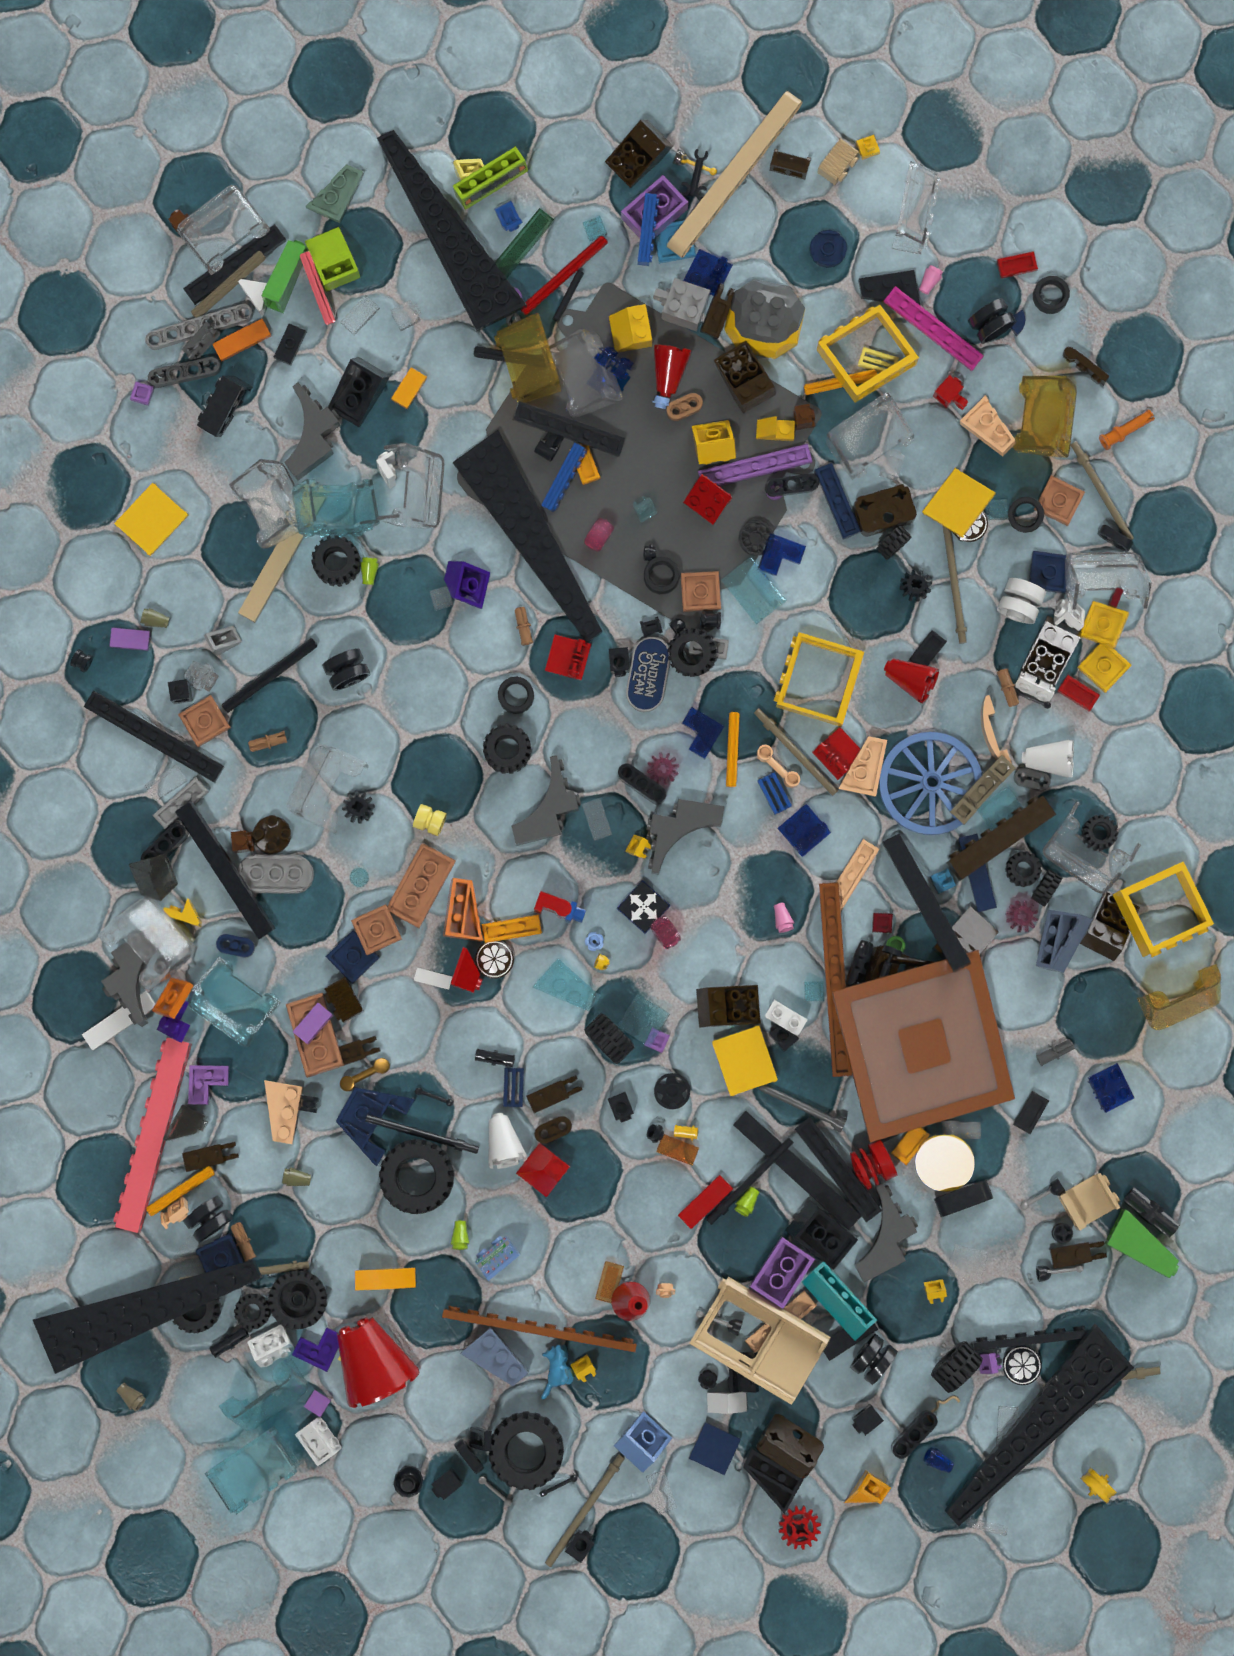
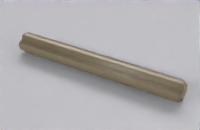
M257 251L191 310L192 315L195 318L203 316L239 284L238 281L248 276L266 259L261 251Z

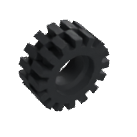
M899 526L876 549L888 560L912 536L903 526Z
M1095 815L1083 825L1081 838H1084L1083 843H1087L1089 849L1092 847L1093 851H1103L1111 847L1118 837L1116 836L1119 834V831H1116L1118 826H1114L1113 823L1115 821L1113 819L1110 821L1109 816ZM1094 827H1103L1107 833L1106 838L1103 840L1095 838L1093 835Z
M1027 851L1014 854L1007 862V867L1005 868L1006 876L1010 879V882L1021 887L1032 885L1040 878L1042 873V865L1039 863V858H1036L1035 854H1030ZM1026 862L1030 865L1031 872L1028 876L1023 877L1017 873L1016 867L1018 863Z
M1049 869L1039 882L1031 899L1045 907L1063 877Z
M257 1293L241 1297L234 1309V1317L237 1319V1323L249 1330L262 1327L267 1323L271 1315L269 1302L266 1301L264 1296H260ZM249 1304H256L260 1309V1314L256 1319H250L245 1314V1309Z

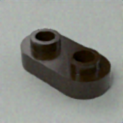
M565 1116L557 1117L539 1125L535 1130V1138L543 1144L567 1135L572 1129V1123ZM564 1122L566 1128L564 1130L559 1129V1123ZM543 1130H546L548 1132V1136L546 1138H543L541 1136V1132Z

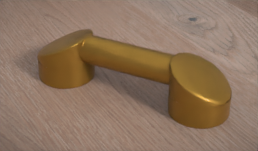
M380 1058L375 1061L374 1066L352 1077L344 1076L340 1080L341 1089L347 1092L352 1091L356 1083L377 1072L380 1074L387 1073L390 1069L389 1061Z

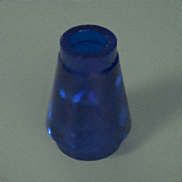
M929 1448L923 1459L927 1466L950 1473L954 1467V1462L937 1448Z

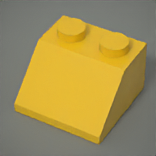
M646 304L627 307L609 316L615 353L652 347V336Z
M729 420L692 426L696 456L699 464H711L712 462L736 459L735 442Z

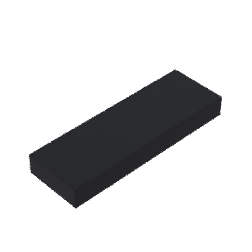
M874 1323L856 1341L842 1328L830 1336L831 1338L823 1352L830 1361L877 1331L878 1327Z

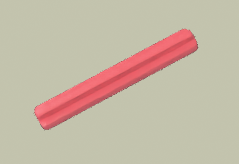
M309 251L300 254V259L326 325L335 322V318Z

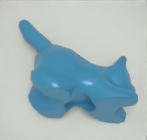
M566 1345L552 1346L547 1352L542 1353V1356L547 1357L550 1362L548 1383L541 1396L543 1400L549 1396L552 1387L569 1385L574 1380L575 1374L573 1369L566 1365L568 1359Z

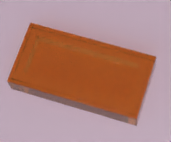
M664 1134L656 1152L693 1166L699 1147Z
M605 1261L595 1299L612 1304L611 1298L614 1290L619 1286L624 1269L623 1265Z

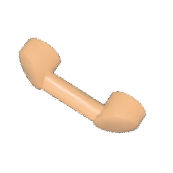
M760 746L757 750L758 759L761 762H767L784 779L785 786L789 788L796 787L800 782L799 774L794 771L788 773L772 758L773 750L770 746Z

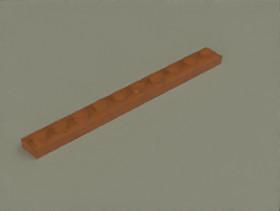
M839 883L819 884L832 1077L852 1076L832 995L833 991L846 988Z
M449 1306L448 1309H444L442 1318L635 1352L637 1343H633L631 1338L622 1337V1340L614 1339V1335L602 1334V1337L595 1336V1332L588 1330L578 1333L575 1332V1328L564 1327V1330L556 1329L554 1324L545 1323L544 1326H539L537 1321L525 1320V1323L517 1322L518 1318L506 1316V1319H500L498 1314L487 1313V1316L479 1315V1311L468 1309L467 1312H462L459 1307Z

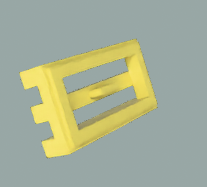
M863 347L858 366L868 370L875 369L876 372L881 373L886 369L865 363L863 360L887 368L894 364L867 357L865 353L892 361L894 364L898 362L899 357Z

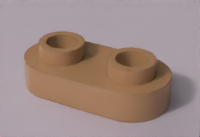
M690 393L670 402L669 406H667L668 418L673 421H679L699 412L703 404L701 396L696 393ZM690 402H695L697 405L691 407ZM677 409L679 414L675 415L672 411Z

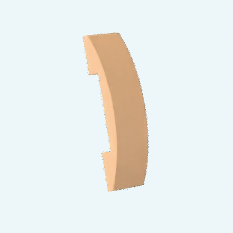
M987 695L983 699L981 707V727L986 745L995 760L1002 755L1011 763L1007 749L999 751L989 717L995 714L990 695Z

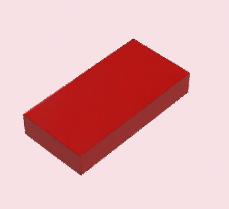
M1034 251L997 259L1001 279L1038 270Z
M1069 675L1066 676L1057 691L1089 712L1100 697L1098 693Z

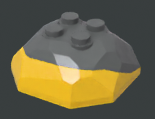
M753 279L734 292L724 331L735 347L747 342L755 355L776 359L798 345L805 307L790 286Z

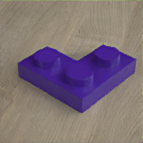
M185 1001L175 1019L163 1016L156 1030L182 1043L190 1027L189 1024L181 1021L189 1002Z
M327 1327L319 1344L300 1337L292 1356L328 1372L339 1349L338 1332Z

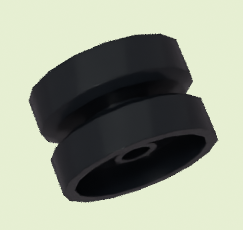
M1003 298L985 305L968 319L971 328L979 330L976 336L981 344L998 338L1017 322L1013 313H1005L1008 305Z
M359 648L335 655L322 664L325 674L332 676L329 679V683L333 691L353 686L371 675L367 664H360L364 657Z
M219 1196L204 1202L183 1220L188 1229L201 1225L193 1234L198 1243L209 1238L234 1218L229 1210H223L216 1214L224 1204Z
M874 1334L861 1347L850 1365V1368L857 1374L865 1371L864 1379L871 1385L875 1384L885 1373L898 1352L890 1344L881 1350L884 1340L877 1334Z

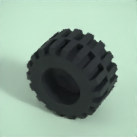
M334 535V538L328 536L325 541L323 539L320 540V545L316 544L314 547L315 552H312L313 559L311 562L315 573L319 579L325 584L329 583L330 586L337 585L340 587L343 583L349 584V581L351 579L354 580L356 578L355 575L359 574V567H361V558L356 546L351 541H348L347 538H340L338 535ZM334 552H342L347 556V562L340 570H330L325 565L327 557Z
M699 628L683 630L676 634L674 639L670 641V648L667 651L669 652L668 660L672 662L670 664L672 668L675 667L676 672L682 673L683 676L695 677L707 673L713 668L714 662L718 658L716 657L718 649H716L717 643L713 641V636L711 634L708 635L707 631L700 630ZM690 641L697 642L703 650V657L696 664L689 663L683 655V648Z
M500 724L497 728H492L490 733L486 735V739L483 742V753L488 765L495 771H500L502 774H513V772H519L523 766L527 765L532 749L529 737L523 729H519L516 725L505 724L501 726ZM503 739H513L517 742L519 751L511 759H502L496 753L497 744Z
M600 1013L584 1029L585 1034L613 1063L619 1064L635 1048L632 1041L605 1014Z
M220 1298L205 1304L206 1313L201 1319L194 1320L187 1314H183L172 1322L174 1325L177 1324L179 1326L178 1329L185 1330L186 1333L195 1334L210 1329L218 1321V1316L221 1314L220 1308L222 1305L219 1302Z
M967 1341L960 1342L935 1365L931 1376L947 1393L953 1392L961 1387L977 1371L983 1358Z

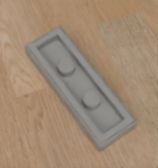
M195 777L153 816L167 830L179 819L175 813L176 810L191 800L194 804L198 803L209 791Z

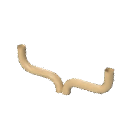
M955 1395L950 1396L945 1401L939 1400L936 1402V1407L933 1410H931V1412L934 1413L939 1408V1403L946 1404L953 1398L956 1399L958 1403L960 1402V1400ZM927 1415L929 1422L932 1423L930 1415Z

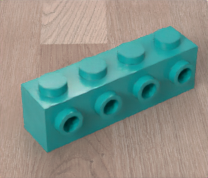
M824 1261L802 1281L804 1286L854 1341L877 1321Z

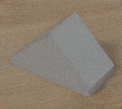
M234 626L203 635L216 657L242 643Z

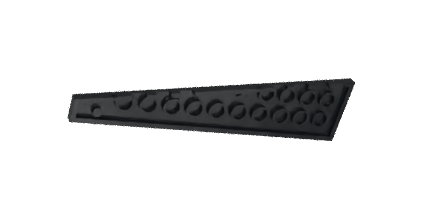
M392 130L377 137L388 162L476 332L526 308L527 304L515 288L511 286L505 275L499 270L492 258L489 257L483 246L477 241L438 187L432 182L426 171L422 169L397 133Z
M499 430L495 431L452 463L586 643L601 634L602 630Z
M254 1259L33 1319V1323L54 1373L57 1374L262 1278V1275Z
M1096 1324L1091 1327L946 1507L945 1512L958 1526L965 1522L1134 1368Z

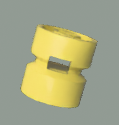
M421 804L415 816L413 827L422 831L427 829L428 833L439 836L447 813L439 810L432 812L431 807Z

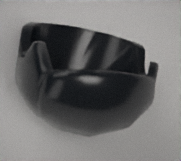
M407 1465L395 1474L393 1485L395 1491L400 1496L411 1498L422 1490L424 1480L421 1471L414 1466Z

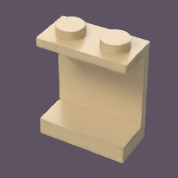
M1096 1173L1057 1196L1078 1231L1084 1229L1087 1224L1108 1212L1120 1208L1118 1204L1120 1200L1117 1194L1111 1192L1108 1187L1110 1185L1109 1180L1105 1175L1102 1176L1101 1173Z

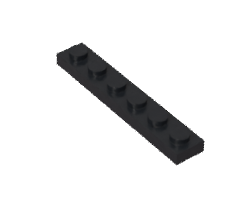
M274 224L183 288L194 305L198 304L257 251H261L266 256L285 243L286 238Z
M520 401L517 402L512 419L513 421L617 457L621 454L625 440L624 437Z
M810 1117L794 1129L866 1223L882 1211Z
M1074 1326L1073 1330L1066 1331L1065 1328H1055L1052 1333H1046V1330L1034 1331V1335L1019 1332L1015 1333V1337L1008 1338L1007 1334L995 1335V1339L988 1340L987 1336L977 1337L976 1341L971 1342V1345L975 1351L1076 1340L1083 1339L1090 1329H1085V1326Z

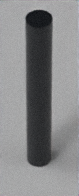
M577 270L552 318L554 321H560L584 275L582 271Z

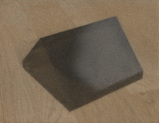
M167 854L129 864L141 895L162 901L178 885Z

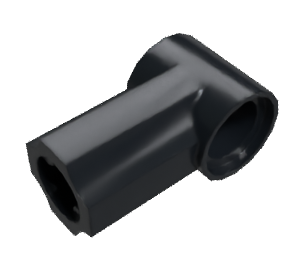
M547 433L538 442L534 452L551 462L564 438Z

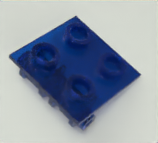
M699 249L683 281L710 290V295L714 296L720 283L724 284L733 264L728 263L726 257L722 256L720 259Z
M610 346L600 347L599 349L602 353L598 352L594 357L597 360L596 363L605 367L607 364L606 370L615 361L616 363L610 372L612 373L615 370L613 374L619 379L626 380L629 376L627 371L636 370L631 360L626 357H619L617 355L619 352Z
M807 804L777 828L801 857L805 856L831 833L826 823L822 822Z
M1118 1063L1088 1077L1089 1081L1087 1082L1094 1089L1093 1094L1096 1093L1097 1096L1095 1098L1099 1099L1100 1109H1103L1105 1113L1134 1099Z

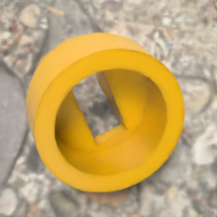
M599 953L594 968L606 970L610 964L608 957Z

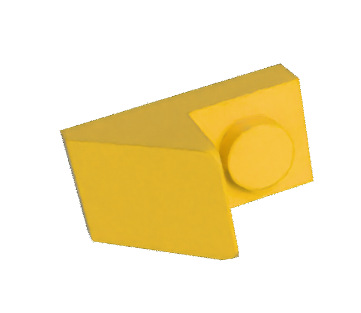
M777 416L757 420L756 439L794 441L795 421L777 420Z
M188 898L182 913L181 908L170 905V908H163L162 915L198 927L202 926V922L191 900Z

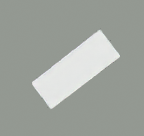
M417 968L414 981L448 990L452 980V976Z

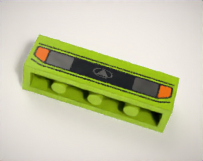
M515 146L452 187L457 199L466 210L528 172L527 164Z

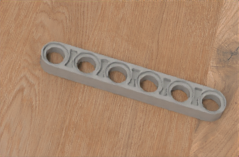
M247 304L236 305L151 331L146 335L145 342L150 349L159 350L190 340L206 320H212V327L217 331H221L249 322L253 318V311ZM242 309L249 310V315L246 318L239 316V312ZM223 315H230L231 321L223 323L221 321ZM193 325L195 332L187 334L185 332L187 326ZM170 331L177 332V337L174 340L167 338ZM151 337H159V343L151 345L149 343Z

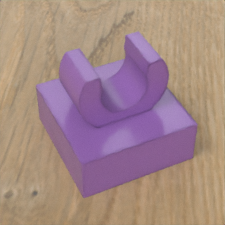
M979 1354L983 1358L979 1367L980 1374L998 1373V1369L1002 1368V1365H997L996 1358L1000 1357L999 1354Z

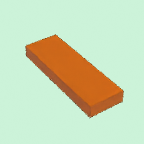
M260 319L212 345L222 362L271 337V334L263 319Z

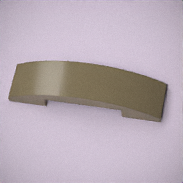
M1001 755L963 795L950 813L965 825L976 813L977 809L1006 780L1016 767Z

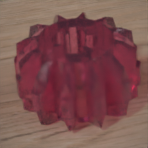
M602 518L598 519L587 534L584 544L591 550L600 551L611 536L614 526Z
M660 752L659 759L654 755L652 756V760L655 763L648 762V766L652 768L648 769L647 773H654L650 778L654 780L657 777L658 784L663 779L664 785H667V778L674 782L675 779L672 775L678 776L679 774L678 771L673 770L678 769L679 764H673L676 761L675 757L668 760L670 757L669 753L663 758V754ZM662 764L664 765V767H668L669 769H666V773H662L661 770H658V768H660Z
M1024 900L1022 906L1019 901L1015 902L1016 907L1012 904L1009 906L1012 912L1007 911L1005 914L1011 916V918L1006 920V923L1013 922L1010 929H1014L1017 926V933H1020L1023 927L1026 933L1029 932L1028 926L1032 929L1035 928L1031 921L1037 922L1039 919L1033 917V915L1038 913L1037 910L1031 911L1034 907L1033 904L1027 907V901ZM1019 912L1026 915L1025 921L1018 919Z
M666 916L656 919L650 925L653 934L665 949L674 947L681 941L679 932Z

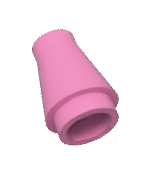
M930 265L925 269L921 286L918 290L929 295L930 291L942 278L943 272Z
M785 903L774 905L775 924L779 933L794 929V921L785 907Z

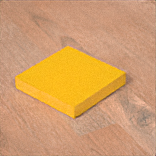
M1093 601L1084 621V627L1081 629V638L1116 648L1129 612Z
M1099 644L1077 668L1106 693L1132 665L1114 648Z

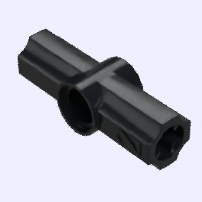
M1135 1187L1125 1195L1123 1201L1136 1210L1143 1220L1150 1225H1154L1167 1237L1170 1238L1178 1230L1180 1224L1166 1214L1160 1205L1151 1199L1149 1200Z

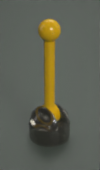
M677 150L673 164L682 166L688 163L695 166L696 162L689 160L684 151ZM702 166L703 170L710 172L711 175H716V168Z

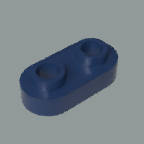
M223 934L216 941L217 949L224 954L247 958L253 955L255 951L254 943L248 938ZM225 941L230 942V946L227 948L223 945ZM243 945L249 946L248 951L244 952L242 950Z

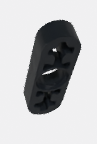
M814 474L774 478L766 483L765 492L770 497L810 493L818 488L819 479ZM809 480L810 482H813V485L810 488V485L802 486V483H805ZM788 481L796 483V490L788 488ZM774 483V486L782 485L783 488H779L775 491L774 489H771V486Z

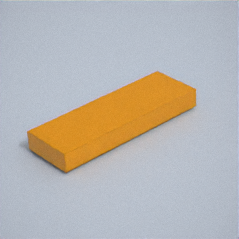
M539 915L482 924L485 943L542 934Z

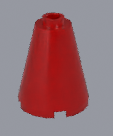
M654 345L656 391L660 392V396L671 398V394L676 393L692 350L685 348L680 350V348L667 345Z
M894 658L891 661L888 660L884 667V671H886L885 676L922 704L930 696L927 693L930 689H934L939 676V669Z
M625 1282L614 1290L611 1297V1306L615 1314L621 1319L635 1321L647 1313L650 1306V1296L646 1288L641 1284Z

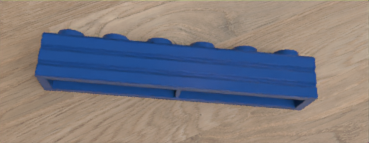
M645 193L637 265L649 266V263H652L653 255L650 254L654 248V244H652V240L655 239L653 228H656V221L654 219L657 217L658 210H656V206L659 204L657 194Z
M574 442L541 504L542 507L552 512L558 509V503L563 499L565 490L569 488L570 480L575 477L576 469L580 467L582 458L587 454L585 447Z

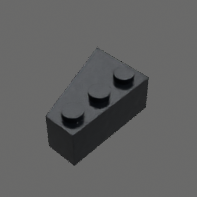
M222 376V378L220 377L217 380L214 393L206 401L208 405L205 411L203 410L198 416L199 422L197 426L215 437H222L234 418L233 413L237 406L241 407L244 401L241 398L246 390L250 392L253 388L236 376Z
M751 1447L742 1462L743 1468L785 1514L804 1479L794 1475L757 1449Z

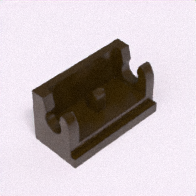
M774 149L769 171L805 180L811 158L807 157L805 159L778 152V149Z

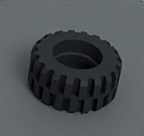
M420 1139L404 1141L394 1146L386 1154L385 1159L382 1160L381 1170L379 1171L380 1189H382L385 1199L393 1207L399 1209V1211L410 1214L430 1212L442 1205L450 1195L455 1176L453 1164L447 1153L435 1143ZM413 1158H421L428 1161L435 1172V1181L432 1188L422 1195L407 1193L399 1183L400 1168L406 1161Z
M529 1411L512 1414V1416L506 1417L492 1434L491 1451H489L488 1455L491 1468L497 1474V1478L501 1482L507 1483V1486L511 1488L513 1486L517 1490H534L536 1487H542L555 1477V1474L561 1467L564 1454L563 1439L556 1425H553L550 1419L541 1416L539 1413H529ZM522 1432H531L537 1435L544 1444V1458L538 1466L532 1469L516 1467L508 1456L510 1440Z

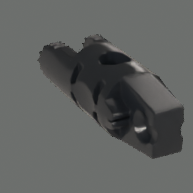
M860 941L848 972L846 985L853 986L863 983L873 950L871 942Z

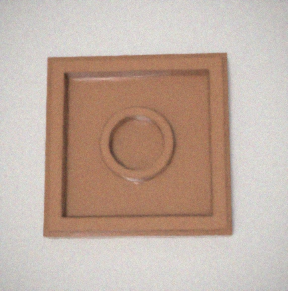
M1051 475L1038 502L1041 503L1045 516L1068 526L1085 492Z
M719 571L681 573L683 612L721 610Z
M211 695L178 714L197 747L202 746L231 728Z
M386 904L351 920L367 956L402 940Z

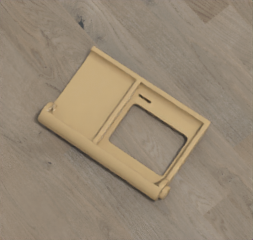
M723 1278L718 1286L720 1292L689 1344L792 1405L831 1337L732 1278ZM726 1301L771 1327L769 1335L753 1359L748 1358L707 1332L723 1303Z

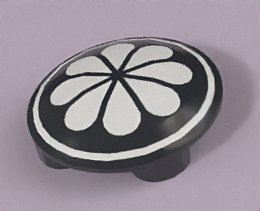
M1016 1346L1005 1353L1003 1371L1009 1381L1017 1385H1028L1039 1377L1042 1362L1034 1349L1028 1346Z

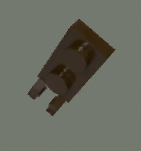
M721 283L715 291L700 330L701 333L718 339L721 334L735 289L730 288L727 291L725 300L721 299L720 297L724 290V285Z
M1068 346L1065 348L1063 358L1067 362L1076 363V368L1082 373L1086 371L1091 375L1090 378L1098 385L1100 383L1103 386L1109 379L1107 373L1076 349H1073V347Z
M376 1036L364 1040L359 1039L340 1046L339 1050L344 1066L381 1052L380 1047L372 1048L366 1052L363 1048V1045L375 1042L377 1040Z
M572 1076L564 1081L560 1080L527 1095L526 1097L533 1113L568 1099L569 1096L582 1091L581 1086L575 1087L569 1092L564 1087L568 1083L575 1082L578 1079L577 1076Z
M236 1142L223 1145L217 1144L182 1153L186 1172L239 1158V1155L236 1153L224 1157L222 1149L234 1148Z
M1104 1241L1084 1242L1049 1249L1053 1269L1106 1258V1253L1102 1252L1091 1255L1090 1248L1104 1246Z

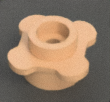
M658 1284L656 1295H660L661 1298H670L671 1295L675 1294L673 1284Z

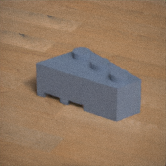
M1048 910L1036 966L1049 971L1064 973L1093 919L1081 914Z
M492 1326L460 1353L511 1386L517 1384L529 1373Z

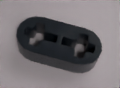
M1102 525L1097 533L1102 539L1124 552H1128L1133 545L1129 538L1107 525Z
M462 1438L454 1444L457 1451L475 1474L484 1469L481 1461Z

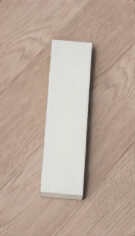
M148 991L140 994L143 1012L147 1015L152 1011L156 1003ZM121 1007L82 1034L92 1051L133 1024L128 1016L131 1014L128 1008L124 1009Z

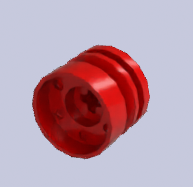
M881 1140L868 1144L869 1154H866L862 1148H859L861 1158H858L855 1151L850 1153L852 1167L859 1181L867 1190L872 1188L869 1179H872L876 1186L879 1185L877 1175H881L885 1181L898 1176L895 1166Z

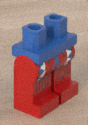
M540 891L534 907V912L542 914V911L546 910L555 913L558 918L565 919V922L571 923L572 920L582 923L586 910L577 907V902L572 901L570 904L565 899Z

